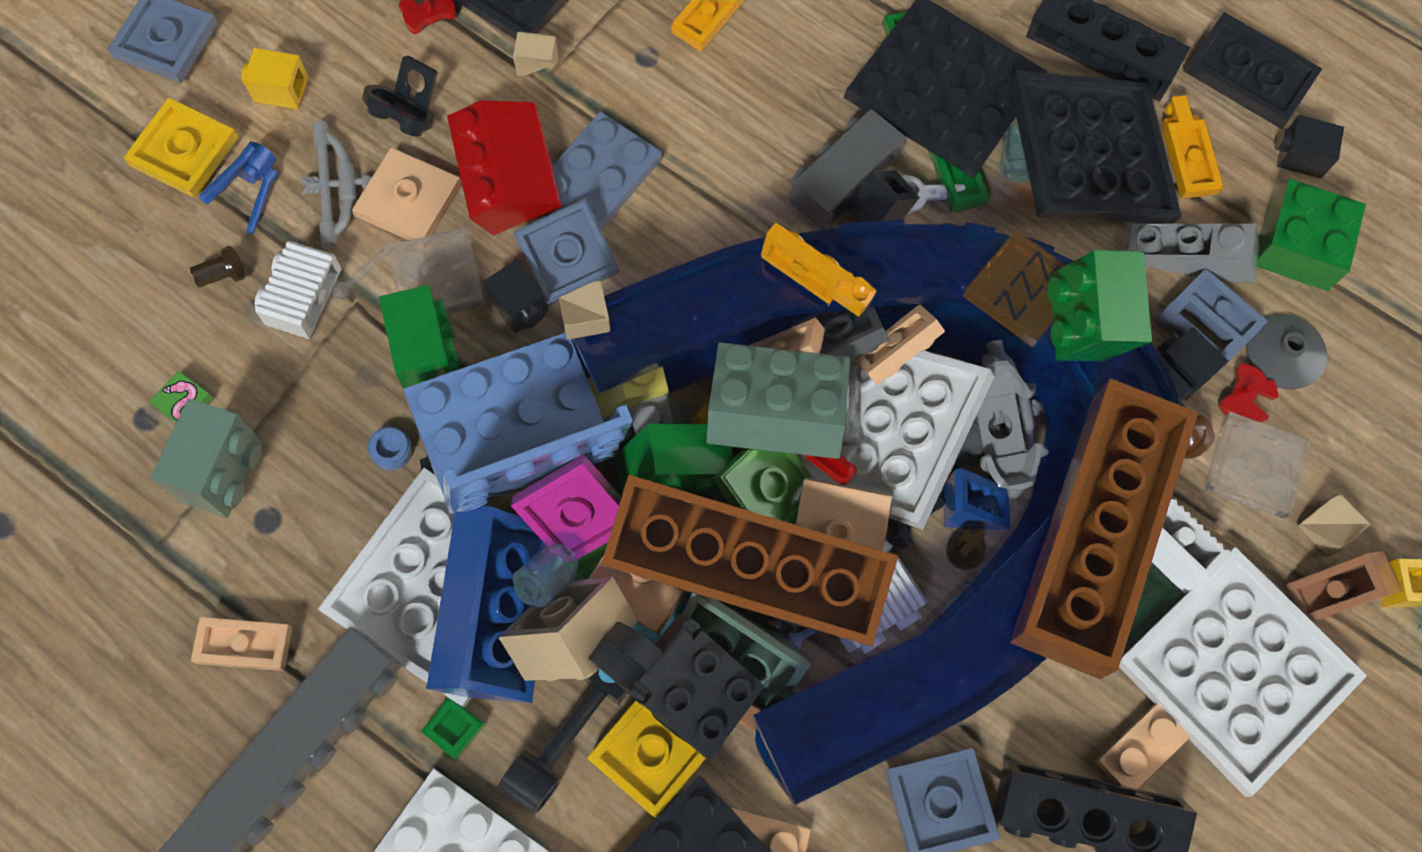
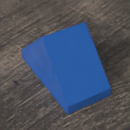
M955 469L943 487V501L945 504L943 506L944 527L988 530L1010 529L1007 489L999 487L997 483L966 469Z

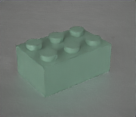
M719 342L708 409L706 444L839 459L846 425L850 357Z

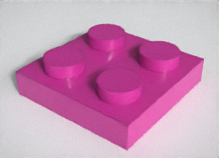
M583 454L514 495L511 507L566 566L608 542L621 497Z

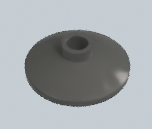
M1275 314L1265 317L1268 322L1246 344V354L1250 365L1259 369L1266 376L1267 381L1274 380L1278 388L1294 390L1311 385L1322 375L1327 364V349L1319 332L1307 321L1293 315ZM1288 342L1294 345L1297 351L1291 349Z

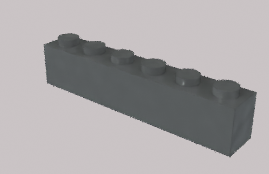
M349 627L160 848L159 852H245L250 845L255 847L261 843L273 829L274 824L271 820L282 807L285 809L289 808L303 794L306 787L302 783L314 769L320 771L334 757L337 749L333 746L345 732L351 734L362 724L368 714L365 708L376 696L379 698L384 696L393 687L398 679L395 673L402 664L364 631Z

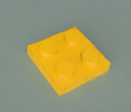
M168 97L124 155L123 159L128 166L196 198L239 137L233 128Z
M637 701L631 705L587 757L595 767L654 819L661 815L706 760L688 743L665 728L652 716V713Z

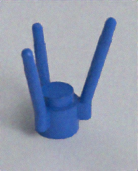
M250 141L238 158L199 195L200 200L205 204H209L237 175L251 184H255L257 180H262L246 229L248 234H253L259 222L270 186L278 176V173L272 169L276 162L275 156L263 145Z

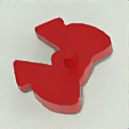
M401 0L398 5L400 11H402L406 28L412 34L420 33L425 25H431L441 19H455L457 17L453 0H425L420 6L414 0Z
M1241 364L1235 367L1236 382L1233 384L1229 396L1218 403L1219 409L1230 419L1237 421L1248 419L1251 426L1268 420L1269 416L1253 401L1257 398V394L1271 400L1278 398L1279 393L1275 381H1267L1266 376L1259 369L1251 365Z

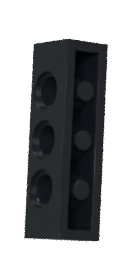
M1043 0L1026 34V38L1113 80L1148 83L1152 99L1159 102L1173 82L1191 48L1173 37L1166 36L1139 21L1128 18L1093 0Z
M1006 759L994 807V813L1000 825L1004 826V830L1012 835L1030 838L1032 833L1048 836L1051 842L1063 847L1076 848L1077 843L1094 847L1096 852H1189L1197 813L1180 798ZM1046 799L1057 800L1056 808L1051 813L1045 815L1037 813V808L1042 801ZM1092 809L1102 810L1101 817L1096 823L1090 825L1083 824V818L1088 811ZM1139 819L1147 820L1142 832L1135 835L1128 834L1133 822Z

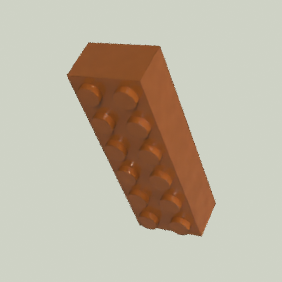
M1109 379L1093 397L1010 643L1098 679L1118 671L1198 412L1113 379Z
M628 475L601 565L873 647L898 555Z

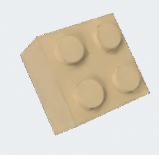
M614 577L554 583L499 636V639L525 681L546 680L551 682L557 679L575 678L576 680H584L598 671L599 668L588 658L617 621L633 627L638 620Z

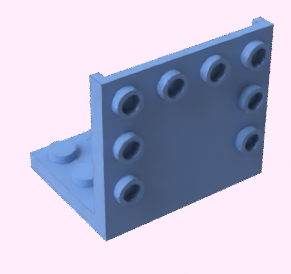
M566 333L403 389L450 514L459 510L464 513L482 507L488 503L487 500L537 482L583 454L593 465L614 456V451L619 448V443L625 439L624 435L633 423L627 405L617 407L611 420L603 421L571 339L567 340Z

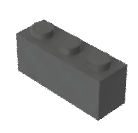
M872 109L860 119L854 117L847 124L842 136L835 143L829 141L823 146L817 155V160L811 166L807 167L804 165L794 174L790 182L792 189L789 202L822 230H825L847 209L848 204L872 172L886 171L900 158L906 136Z

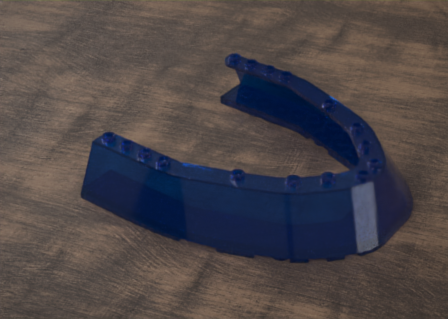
M905 220L842 223L839 228L798 233L805 243L821 254L833 257L843 269L851 272L854 277H862L877 290L867 308H875L885 331L920 304L938 320L945 330L924 351L942 353L983 367L981 355L988 354L986 343L1002 340L1004 351L1015 363L1024 382L1036 384V391L1033 396L1039 402L1044 414L1045 437L1043 444L1046 445L1049 453L1040 458L1036 480L1027 508L1015 530L973 581L921 635L752 716L757 727L754 741L764 766L794 805L840 784L965 720L1014 687V685L1047 659L1044 656L1010 643L1093 397L1109 379H1113L1179 405L1177 391L1171 375L1151 342L1106 361L1056 360L1055 346L1051 341L1053 315L1052 303H1050L1047 296L1049 282L1045 279L1038 256L1029 267L1026 266L1037 251L1041 252L1048 276L1057 265L1061 266L1059 268L1061 269L1074 261L1054 252L1055 247L1028 236L1023 240L995 232V227L965 222L964 226H959L951 223L940 225L905 224ZM762 237L720 249L605 295L610 332L574 338L571 341L586 378H592L598 393L663 366L668 394L714 375L719 342L749 346L791 328L790 324L813 313L848 309L835 300L829 305L761 258L766 238ZM1021 270L1025 272L1032 296L1041 285H1044V288L1033 301L1029 299L1022 275L1013 286L1009 285ZM1005 289L1009 292L1015 315L1020 312L1025 304L1028 305L1017 321L1013 320L1006 295L997 306L993 305Z

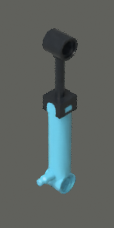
M687 591L659 635L638 622L632 628L644 635L653 644H656L677 615L683 613L693 592ZM600 668L592 676L584 679L591 685V688L539 757H535L527 750L523 751L508 768L498 784V788L533 816L543 808L562 780V777L554 772L552 768L605 697L619 706L627 695L622 690L623 688Z

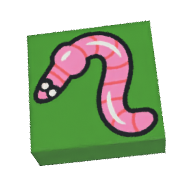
M177 371L149 402L176 423L188 398L204 404H209L214 398L181 372Z

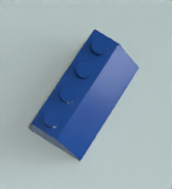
M490 506L479 507L464 513L462 511L455 512L426 689L462 697L532 703L535 680L525 681L500 641L499 636L548 589L553 552L520 516Z

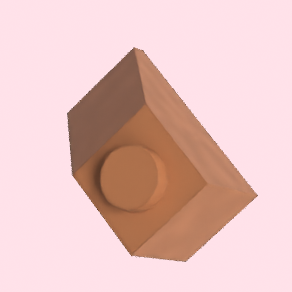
M1383 551L1364 554L1286 584L1294 604L1312 622L1402 592Z

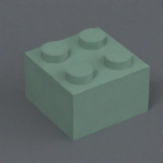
M188 398L150 479L178 502L228 518L232 508L237 507L242 500L244 494L243 483L249 470L253 469L260 460L262 441L238 414Z

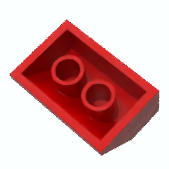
M480 100L447 115L470 220L494 236L562 207L538 106L534 102Z

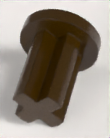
M231 246L223 247L220 257L190 267V273L193 275L195 284L199 288L231 277L235 282L242 281L245 278L242 262L237 252Z
M969 530L955 534L946 546V555L949 562L961 570L976 568L985 556L986 545L981 540L985 534L981 530H978L975 534Z

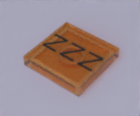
M1015 230L966 288L963 297L1034 347L1053 323L1052 303H1050L1047 296V288L1050 281L1049 275L1066 265Z

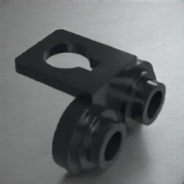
M409 55L404 56L394 90L382 85L365 86L362 100L368 107V113L376 118H391L400 124L399 129L407 135L421 136L423 131L433 127L435 115L429 109L438 72ZM411 70L421 73L425 82L423 90L417 92L415 96L410 94L412 88L408 82V74Z

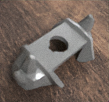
M991 354L981 355L982 366L991 369L994 379L976 415L984 453L980 460V466L983 471L991 474L999 487L1007 489L1009 499L1013 500L1023 494L1026 488L1034 485L1040 458L1049 453L1046 445L1042 443H1035L1029 451L1025 448L1016 402V393L1024 398L1032 397L1036 391V384L1024 382L1010 361H1001ZM999 410L1001 415L1005 416L1010 422V432L1002 439L993 437L989 431V421L994 416L993 412Z

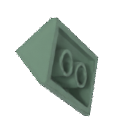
M692 593L682 615L691 617L700 625V630L705 632L765 686L755 699L763 707L783 687L794 691L815 657L779 633L762 625L758 619L736 605Z

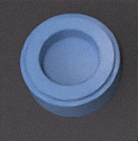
M387 426L377 430L371 436L368 442V453L379 468L392 471L402 468L409 462L413 453V446L408 435L402 429Z

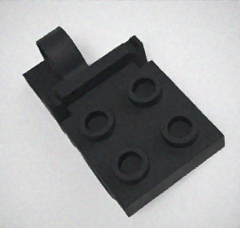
M678 614L656 644H653L632 627L617 621L588 659L623 688L622 690L635 697L634 700L646 707L652 713V716L665 728L688 743L703 757L711 760L765 686L705 632L700 630V625L691 617Z

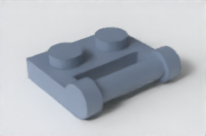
M1207 269L1156 318V321L1163 327L1169 325L1181 337L1194 327L1228 361L1268 322V320ZM1184 308L1224 341L1227 346L1223 350L1220 349L1184 318L1180 312Z

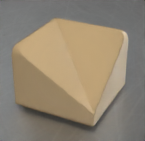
M527 32L517 33L513 53L517 76H525L558 64L556 36Z
M601 281L589 283L559 297L567 340L610 332L609 317Z
M1337 493L1325 500L1298 527L1327 557H1330L1347 547L1370 523L1343 495Z

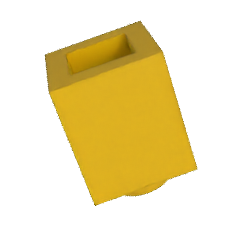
M253 48L249 62H245L241 73L242 83L246 86L253 102L299 109L309 78L299 55Z

